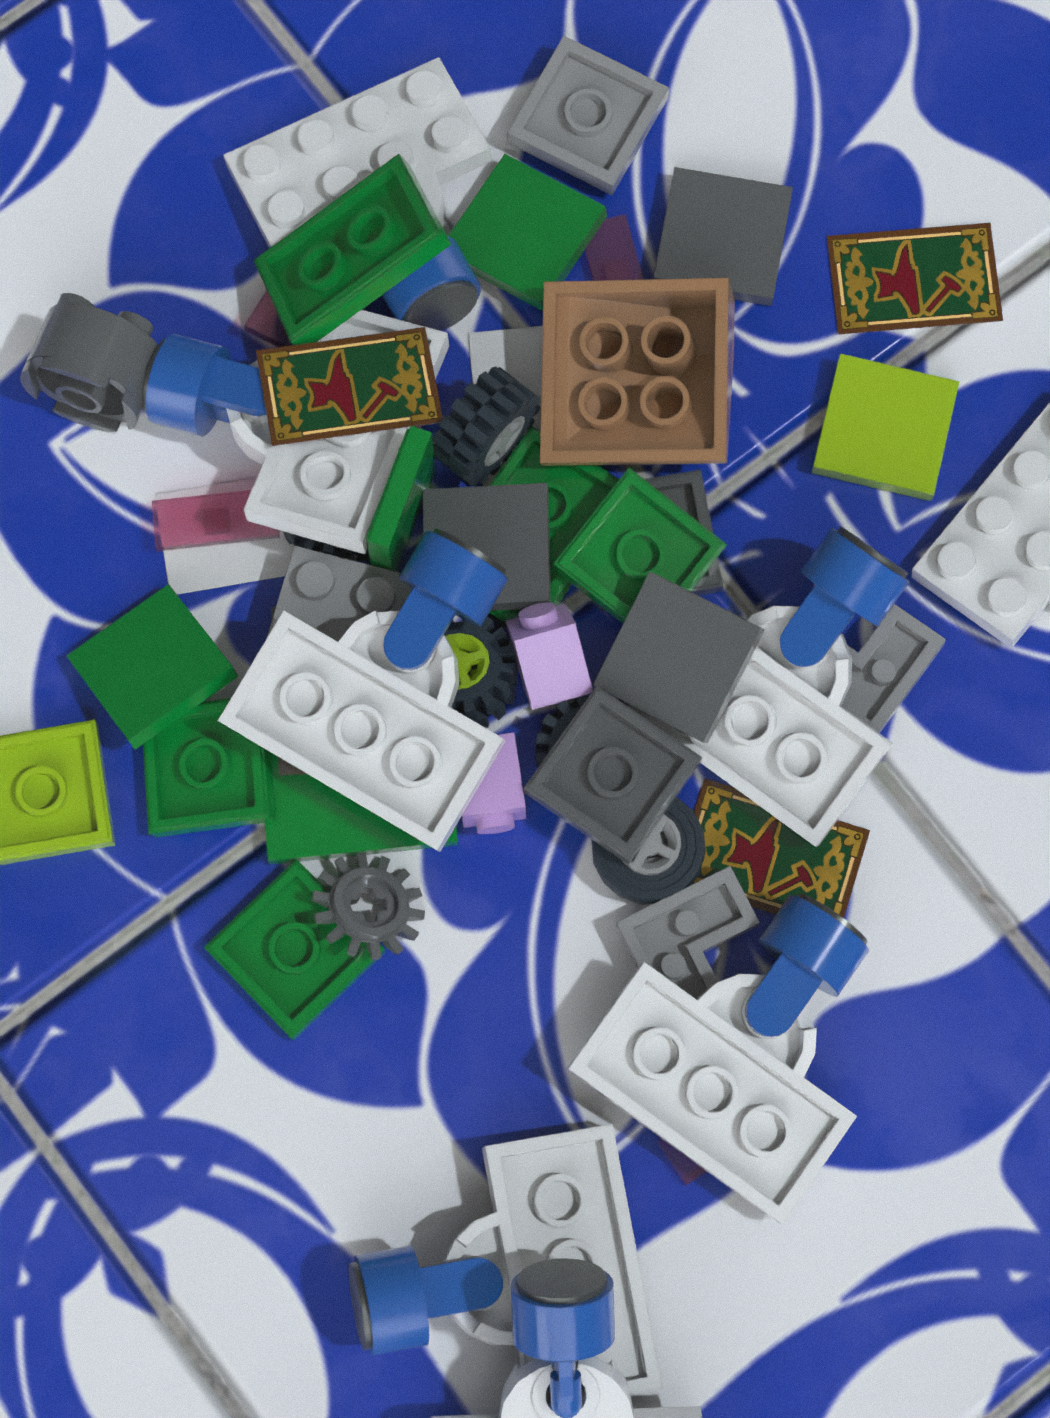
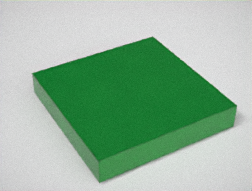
M504 153L448 237L456 240L476 276L543 311L544 282H562L566 279L607 218L606 206Z
M410 426V429H407L366 536L372 566L399 572L423 507V489H430L436 472L432 432Z
M628 468L551 568L624 624L649 572H653L692 591L727 544L636 472Z
M169 584L67 655L76 671L135 750L239 677L231 663Z
M231 698L202 702L143 744L149 835L157 838L276 821L271 752L218 721Z
M297 859L204 946L206 951L293 1041L377 961L371 959L366 942L360 943L356 956L347 955L351 939L347 934L332 944L326 940L327 935L337 925L336 923H315L314 914L328 911L329 908L315 903L311 898L313 890L329 893V891ZM380 945V951L382 956L386 951Z

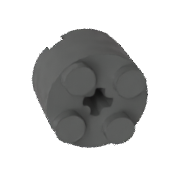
M63 293L57 304L49 309L20 374L22 386L36 400L41 391L56 400L52 411L70 421L109 432H117L120 423L127 422L128 429L130 430L137 425L142 413L145 375L151 357L158 346L154 339L150 337L154 327L146 318L136 313L122 311L117 316L95 307L82 296L73 293Z

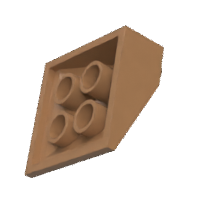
M729 278L544 282L540 464L542 466L727 463L734 364L735 298Z

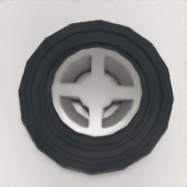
M678 797L675 798L629 865L595 841H591L593 864L603 883L619 897L639 904H654L690 886L699 875L706 853L704 830L694 811ZM656 854L662 856V858H660V857H658V856H655V857H653V858H647V857H649V856H654V855H656Z

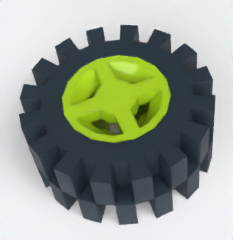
M486 617L481 627L462 619V622H453L452 620L444 635L448 639L458 660L460 682L451 708L476 721L481 726L488 728V716L492 714L499 721L506 714L505 702L512 705L516 697L515 686H518V675L513 645H509L508 635L502 627L495 631L494 622Z

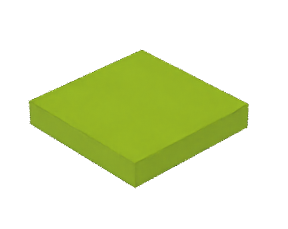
M840 354L811 473L931 501L935 493L960 381Z
M96 720L0 736V865L116 846L99 726Z

